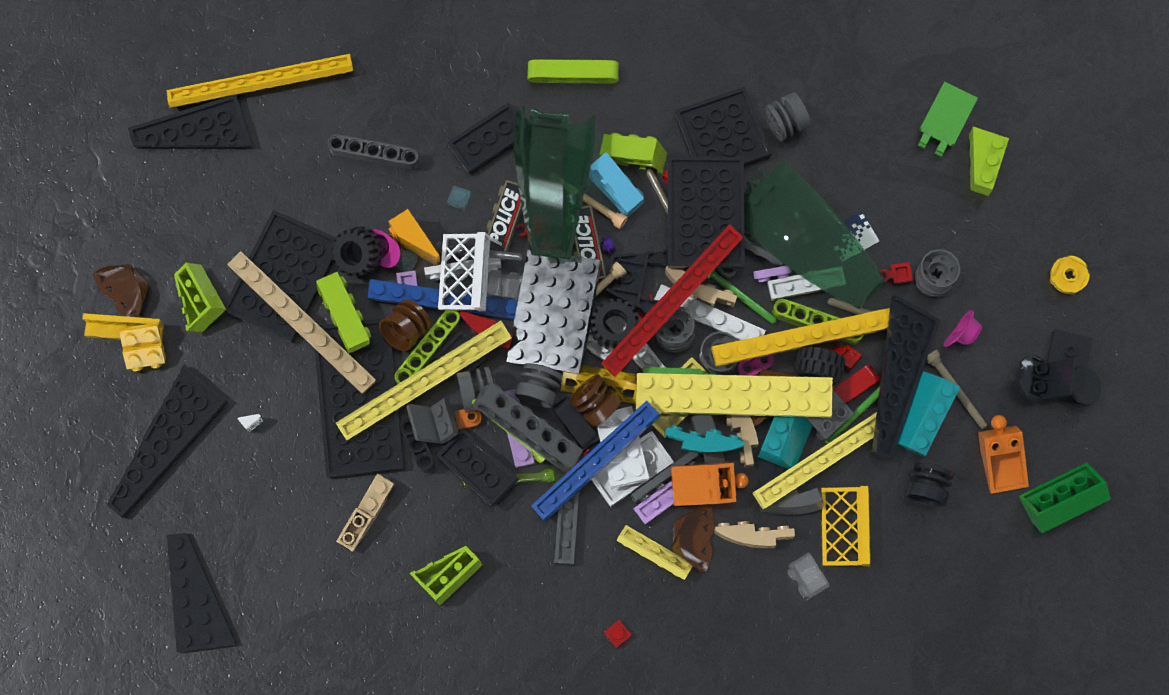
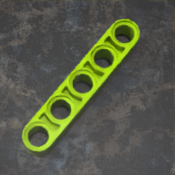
M613 60L528 61L527 80L532 83L614 84L619 81V63Z
M786 299L777 300L772 311L778 320L798 327L813 325V320L816 318L821 319L822 322L841 319ZM784 306L787 311L785 313L778 312L777 307ZM801 312L804 314L805 318L798 319L796 318L795 313ZM864 334L859 335L858 338L850 337L839 341L856 345L861 341Z
M446 310L395 373L397 385L401 383L399 378L402 375L410 377L429 365L434 355L445 345L460 326L461 319L457 310ZM455 316L457 319L455 322L449 323L447 318ZM439 330L445 332L441 338L435 336V333ZM426 345L433 347L429 353L424 352L423 348ZM414 360L421 361L420 366L416 368L412 367L411 363Z

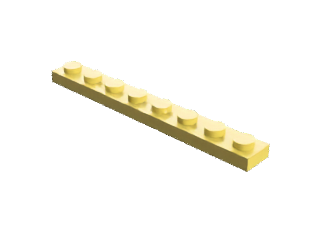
M877 412L754 491L752 494L761 508H767L874 437Z

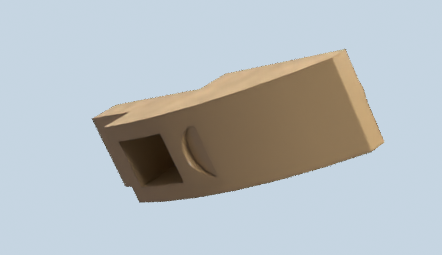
M666 266L665 270L666 276L673 284L686 272L682 268H668V266ZM702 283L689 296L714 307L715 302L734 307L737 299L734 292L724 289L721 291L716 289L714 285H702Z
M726 415L727 426H731V432L739 431V433H736V436L741 437V441L745 442L742 452H739L740 462L744 463L745 468L753 467L752 448L758 447L759 443L750 415Z
M380 474L376 475L336 542L351 551L356 549L386 503V499L395 485L394 482Z
M749 521L738 522V525L730 526V523H720L714 529V534L732 543L752 548H775L776 540L793 539L795 537L794 528L789 529V526H779L777 530L763 527L755 531L754 524H749Z

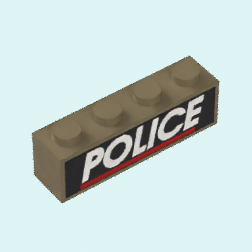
M506 180L504 186L501 185L498 196H500L499 202H495L492 213H494L493 220L488 221L486 228L488 235L491 237L490 250L508 252L528 194L527 186Z
M589 205L569 209V216H566L568 227H572L573 233L570 234L571 244L576 246V252H573V254L577 257L602 261L598 281L600 283L606 277L592 207Z

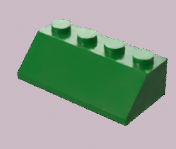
M1088 463L1019 495V499L1032 523L1041 533L1111 500L1107 482Z

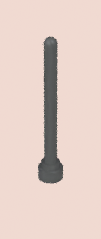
M438 241L435 247L439 257H442L443 242ZM448 244V248L452 251L455 247ZM461 247L455 254L466 255L468 252ZM490 250L489 258L522 261L524 255L522 253Z

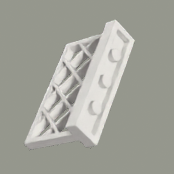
M487 233L443 234L439 310L486 311L491 238ZM448 239H456L459 242L452 251L448 248ZM469 239H475V246L469 251L464 244ZM463 247L468 253L459 260L455 253ZM453 256L458 263L449 269L447 261ZM471 256L474 259V265L467 269L463 262ZM461 265L466 272L458 279L453 272ZM452 275L457 281L448 288L445 282ZM470 275L473 278V283L466 288L462 281ZM460 284L465 291L457 298L452 291ZM450 293L456 300L450 305H444V298ZM467 294L472 297L471 305H464L460 300Z

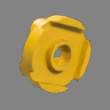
M1076 256L1060 258L1051 268L1050 282L1058 291L1074 295L1081 291L1089 281L1090 275L1086 268L1087 265ZM1069 271H1072L1074 279H1068L1065 275V272L1068 273Z

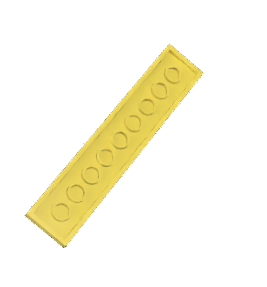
M637 373L636 410L647 400L658 413L832 418V378Z

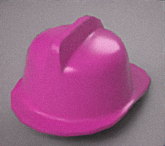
M372 229V233L376 232L378 234L377 239L381 238L382 243L380 245L384 247V250L381 251L384 256L383 259H380V265L383 267L395 266L401 255L398 243L389 234L378 229Z
M973 310L968 311L961 318L957 327L945 340L944 347L951 345L955 341L964 345L971 344L977 339L982 330V325L973 317Z

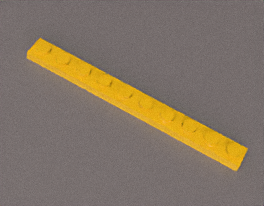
M350 54L170 89L167 90L169 108L347 73L353 71Z
M890 308L712 346L711 350L715 365L717 367L886 330L888 328Z

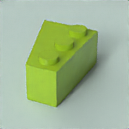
M972 127L969 133L971 191L989 196L993 190L1009 138Z
M618 133L604 134L599 154L602 156L607 152L618 165L627 167L629 164L640 165L642 170H646V167L654 168L660 174H663L667 158V152L657 138L652 136L640 138L632 134L622 136Z
M186 262L174 274L178 295L182 297L184 306L181 308L182 313L186 315L187 325L185 327L186 331L202 333L226 308L202 265Z
M464 546L410 574L441 605L482 566V563L467 546Z

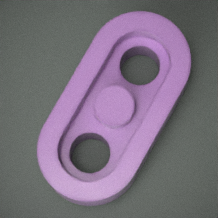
M791 265L754 271L753 274L754 279L764 282L769 281L770 276L777 275V279L789 277L788 273L792 271Z

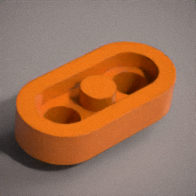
M464 409L453 411L458 431L462 428L465 430L475 428L481 423L482 417L479 410L466 413ZM474 414L475 419L469 420L468 416Z

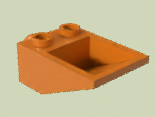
M996 415L991 420L994 430L978 432L980 451L990 493L1029 487L1023 433L1017 426L1006 427V418L1002 415Z
M728 461L671 467L674 506L736 502L735 486L737 488H745L749 483V478L746 474H734V463Z

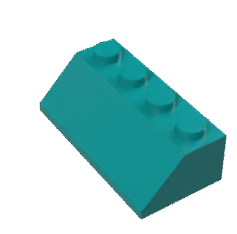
M923 371L897 445L921 457H925L960 386Z
M774 416L758 457L790 469L798 463L813 425L805 417Z

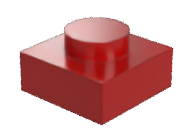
M620 620L604 632L616 648L632 636Z

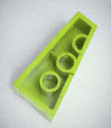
M335 272L317 280L318 294L322 297L326 310H330L332 322L335 327H338V333L348 353L369 345L370 331L368 327H363L361 323L363 321L362 314L359 310L356 311L353 306L355 300L352 294H348L345 289L347 283L344 277H340L338 272Z

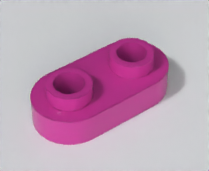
M773 354L740 361L738 365L739 375L755 376L763 369L768 370L774 362ZM766 358L767 363H761L760 359ZM744 367H749L751 371L745 372Z

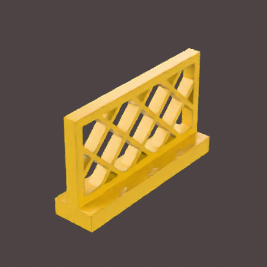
M869 487L821 488L823 500V566H871ZM834 492L839 498L833 505H830L826 501V493ZM848 492H857V500L850 505L844 497ZM841 500L849 506L842 515L834 508ZM851 509L857 514V519L852 525L844 518ZM831 510L839 516L832 525L826 520V515ZM841 519L850 526L843 534L834 527ZM831 529L840 536L833 544L827 540V534ZM851 529L858 534V538L852 544L844 537ZM842 538L850 545L843 554L835 547ZM833 548L840 557L836 561H827V553ZM853 548L858 553V561H849L845 555Z

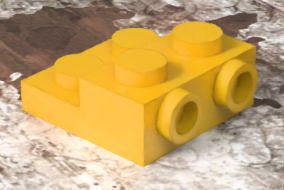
M158 322L119 329L126 369L140 371L145 366L159 368L165 363L166 355Z

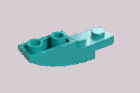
M672 425L671 428H666L664 434L665 437L682 441L681 450L696 453L728 452L743 447L745 443L741 441V437L735 435L726 437L722 435L721 431L711 429V432L707 431L704 438H702L698 432L690 431V434L682 432L683 428Z

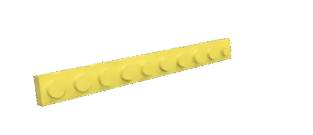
M499 321L336 422V425L345 439L348 440L512 337L503 322Z

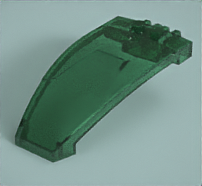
M782 160L769 174L760 167L758 170L765 176L762 182L755 176H752L751 179L758 185L756 188L749 181L746 182L747 187L752 192L749 196L744 192V228L766 250L794 272L842 302L860 309L885 282L877 264L873 262L861 243L835 210L786 161Z

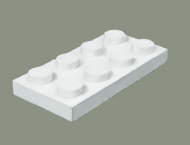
M632 406L615 410L610 417L597 425L600 442L633 413ZM639 436L606 466L611 489L649 480Z
M652 431L640 439L649 480H651L674 464V461ZM606 466L591 479L610 507L648 482L644 481L611 489Z

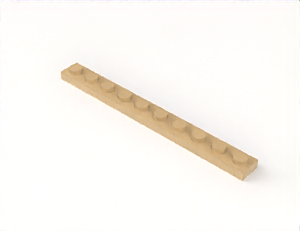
M241 251L227 264L362 395L376 382V379Z

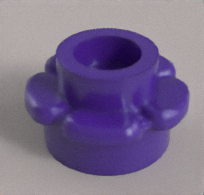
M603 237V242L600 243L604 253L608 252L611 254V252L615 251V247L610 237L605 239Z

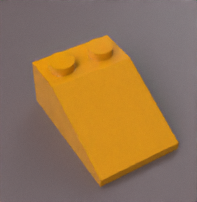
M408 209L389 221L390 228L388 230L391 233L390 236L397 243L399 242L403 248L436 266L441 265L439 254Z

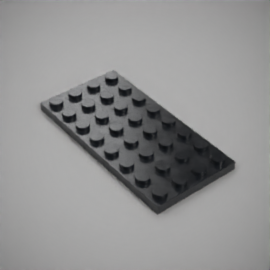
M382 319L361 321L363 327H368L370 331V344L351 353H348L338 333V327H335L334 324L320 326L376 379V382L362 395L315 350L327 478L404 469L398 409L348 440L345 439L336 425V422L396 386L392 346L383 338L379 329V323Z

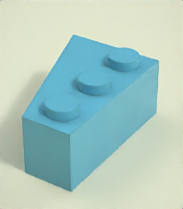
M607 152L589 166V178L621 213L629 217L644 204V194L642 191L634 187L631 180L621 171Z

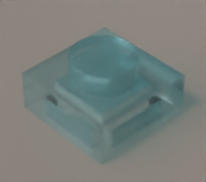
M453 185L447 205L465 210L471 191Z
M401 248L400 259L394 267L405 272L412 271L419 256Z

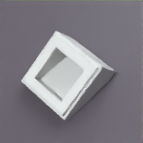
M259 414L237 418L248 432H251L263 422V418Z

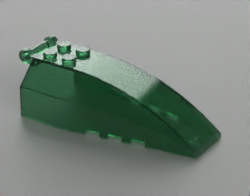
M521 105L515 118L514 156L531 254L570 259L576 236L575 232L579 222V214L583 204L584 191L586 190L588 173L590 172L594 154L596 115H591L586 123L568 126V113H550L531 108L530 120L525 118V106ZM537 118L560 121L561 124L538 122Z

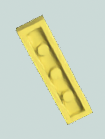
M627 525L617 538V541L624 546L629 547L641 556L646 557L684 580L693 567L674 552Z

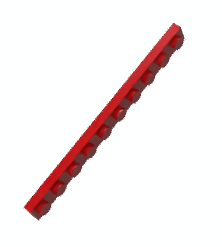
M729 224L605 358L601 365L616 377L742 240L743 236Z

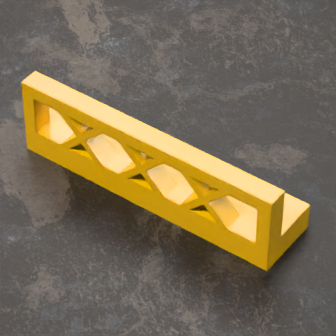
M83 313V320L86 322L84 336L88 338L121 340L119 329L157 322L161 338L163 337L164 324L160 319Z
M583 365L581 374L563 372L560 391L574 393L587 379L599 374L603 381H606L608 386H612L615 392L619 394L622 399L621 402L636 404L637 374L619 372L614 377L606 369ZM566 378L574 379L577 385L574 387L566 386ZM625 389L634 390V396L627 397L622 391Z

